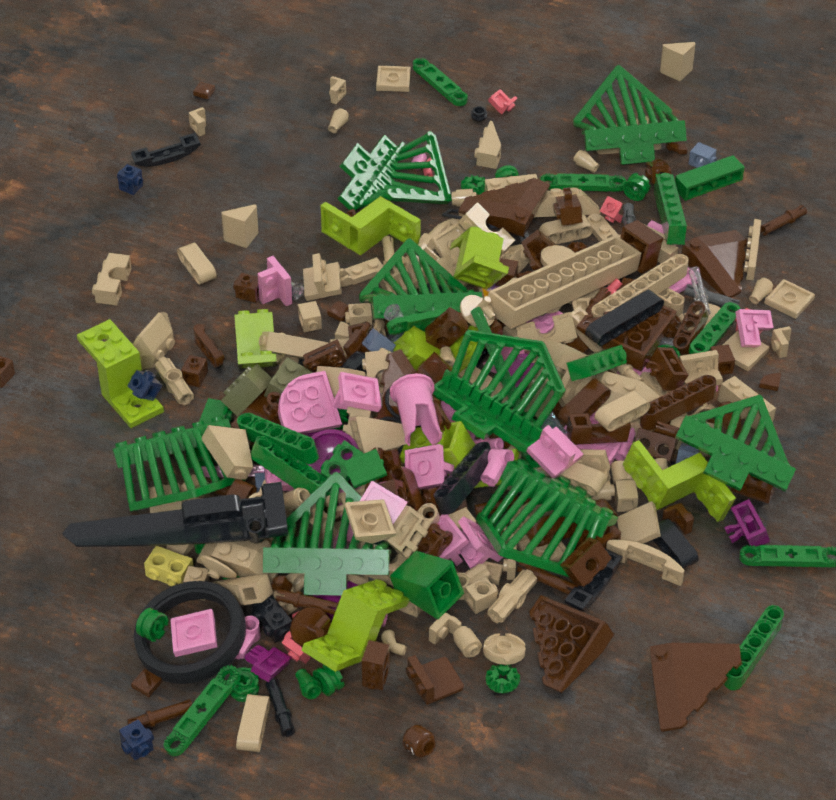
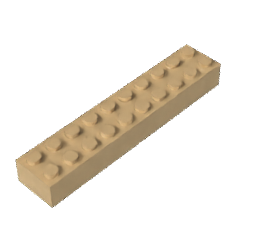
M615 235L489 291L488 296L491 298L489 304L493 308L495 317L512 329L612 283L616 278L620 279L637 271L642 253Z

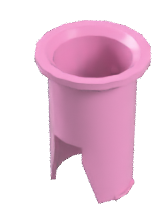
M424 374L405 375L397 379L390 387V397L397 403L405 442L408 446H410V434L415 431V426L422 427L423 433L432 445L437 444L442 439V432L440 431L432 398L434 382Z

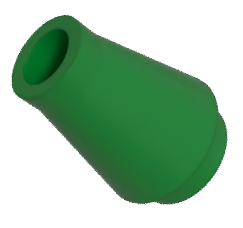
M306 669L298 670L295 677L298 680L302 695L308 699L317 698L322 691L321 683L309 674Z

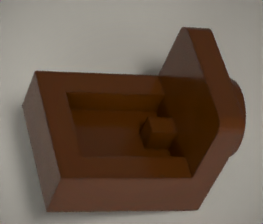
M681 503L664 509L662 520L668 518L672 522L674 521L685 535L692 532L694 517Z

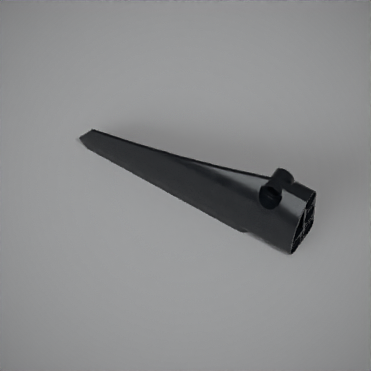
M282 482L263 484L261 486V497L241 499L238 495H224L193 499L183 502L181 505L182 509L70 523L62 535L76 547L163 546L250 541L251 543L258 544L264 541L265 538L288 536Z

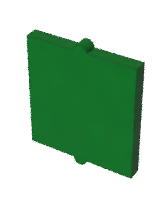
M376 449L343 462L347 470V478H350L354 488L387 476L383 466L384 461L380 459Z

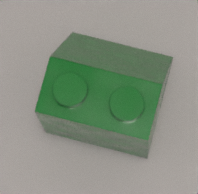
M415 551L390 575L394 589L401 591L403 596L410 599L411 603L435 619H439L464 594L453 561Z

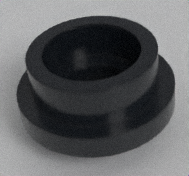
M482 106L474 107L471 111V118L476 121L485 120L487 118L486 109Z

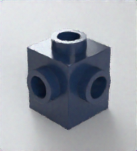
M127 164L118 172L119 190L134 195L143 186L141 169Z
M136 370L127 386L137 398L154 401L163 385L155 379V374L152 372Z
M139 720L119 730L122 750L126 755L130 754L134 761L140 757L147 756L154 750L152 743L154 736L150 729H145Z

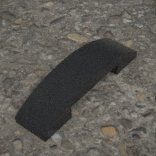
M196 133L179 137L180 143L151 152L146 147L130 153L135 165L158 166L174 162L189 155L201 145Z
M605 548L612 558L607 563V566L599 571L589 584L584 587L580 585L578 588L574 587L564 603L581 611L588 609L612 579L623 556Z

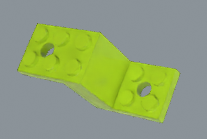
M381 196L353 217L327 202L321 205L322 232L359 255L365 253L389 234L403 243L410 238L417 245L419 244L421 220Z
M476 226L469 227L451 243L450 250L456 247L460 250L454 278L486 290L508 274L509 267L499 262L504 238L499 237L498 234L493 232H485Z
M268 309L257 310V313L251 314L249 311H238V314L235 315L238 368L244 369L249 366L253 368L256 364L260 367L276 366L275 353L259 350V338L262 332H274L272 312H268Z
M110 319L77 334V340L97 362L101 394L130 428L164 412L163 406L156 398L154 401L137 398L127 386L136 370L142 371L140 352Z
M471 325L468 328V330L479 331L478 328L473 325ZM415 326L406 331L396 342H393L396 345L394 351L401 349L415 370L434 351L440 356V349L427 343L425 332ZM464 335L457 339L452 346H449L455 359ZM470 341L459 373L468 366L478 342Z
M461 421L452 422L448 430L445 426V431L440 429L442 439L437 443L443 445L444 462L454 465V469L473 446L476 445ZM422 427L415 428V431L410 434V446L407 444L403 446L399 457L402 463H405V450L432 445L423 433ZM508 449L513 451L514 460H518L519 452L517 449ZM499 479L496 485H500L502 480ZM480 480L474 488L486 487L488 485Z
M638 440L632 443L622 464L625 471L636 482L637 487L647 496L648 501H652L655 504L657 510L695 492L697 498L706 506L710 515L717 522L724 520L736 499L724 483L703 473L708 462L700 452L662 470Z
M379 579L346 589L342 593L327 635L304 643L301 651L335 672L362 661L368 641H376L385 615L407 607L410 599L403 596L401 591L386 586L387 584Z

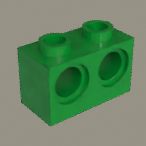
M344 440L342 444H338L334 448L333 456L330 460L327 459L322 464L321 474L328 479L333 469H340V474L349 482L350 478H347L346 475L347 470L343 463L346 460L342 458L343 455L351 453L353 455L351 458H354L364 453Z

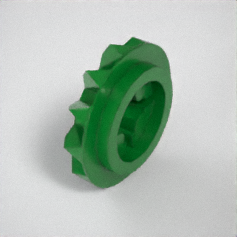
M479 175L465 177L464 180H461V189H473V192L480 195L485 192V177H479Z
M510 664L492 665L491 669L487 670L486 673L488 687L498 693L512 692L518 687L520 682V674H518L517 668H512ZM499 674H501L502 676L507 675V679H499Z

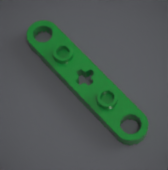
M414 59L412 63L413 70L456 106L467 104V93L463 92L457 84L437 67L430 64L426 59Z
M546 173L540 178L544 182L552 181V183H549L550 187L548 190L554 188L563 190V188L570 187L578 188L582 191H623V185L626 182L625 177L602 174L557 173V175H550L549 173L547 175Z
M732 302L725 303L691 342L688 350L689 354L710 351V347L715 346L735 323V312L741 308Z
M460 305L447 306L443 309L419 314L413 313L405 317L395 318L389 321L386 327L390 335L406 332L413 326L423 330L449 307L461 313Z
M746 545L741 548L739 559L748 566L836 567V559L831 560V558L827 557V555L836 556V547ZM751 553L754 555V557H752L751 559V557H746L745 554Z
M227 665V667L224 666L223 669H220L218 675L210 681L175 725L171 734L166 737L163 745L169 755L179 756L184 753L240 682L241 675L235 666ZM229 673H233V674H234V676L232 677V680H231V679H230V681H229V680H227V681L224 680V678H225V676H226L227 674H229ZM200 708H201V709L206 708V711H205V712L201 711V712L199 713L198 710H199ZM174 741H180L181 743L178 745V748H170Z

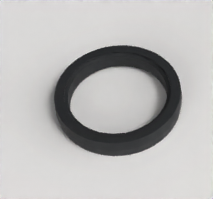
M208 581L184 582L162 591L145 606L142 612L147 608H153L165 614L174 606L186 601L197 599L210 600L226 608L230 613L231 619L228 635L222 645L205 659L186 665L168 664L156 658L151 653L150 640L139 636L135 625V648L139 659L149 672L166 682L188 684L216 675L220 672V669H223L224 666L227 667L234 660L245 640L246 622L240 604L226 588Z

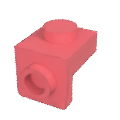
M500 89L489 98L488 102L502 115L506 111L510 112L516 106L514 103L518 98L514 96L510 99Z
M607 196L600 212L611 223H614V221L621 223L622 215L619 214V211L623 204Z
M289 631L282 641L283 646L288 651V656L295 662L300 660L306 664L311 657L301 651L302 647L293 641Z

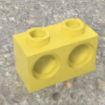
M155 546L144 562L145 573L150 579L164 582L172 587L183 583L188 566H193V559Z

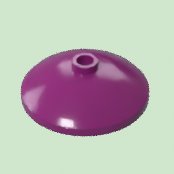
M335 429L320 431L311 436L315 442L319 458L316 462L307 465L321 474L322 464L327 459L330 460L333 456V450L338 444H342L345 440L358 450L359 447L355 440L343 431ZM345 453L342 458L349 460L353 455ZM333 469L330 474L332 475L334 472L340 473L341 470Z

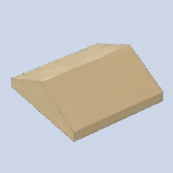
M384 499L347 502L344 504L355 540L373 544L395 536L396 532Z

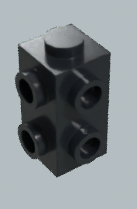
M270 595L262 603L253 604L251 614L259 620L264 634L267 637H271L274 643L284 640L285 635L290 631L292 620L273 595Z

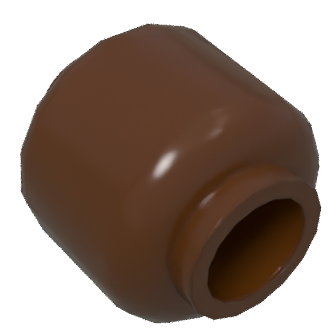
M413 725L404 733L403 746L416 757H425L430 755L435 749V736L423 726Z

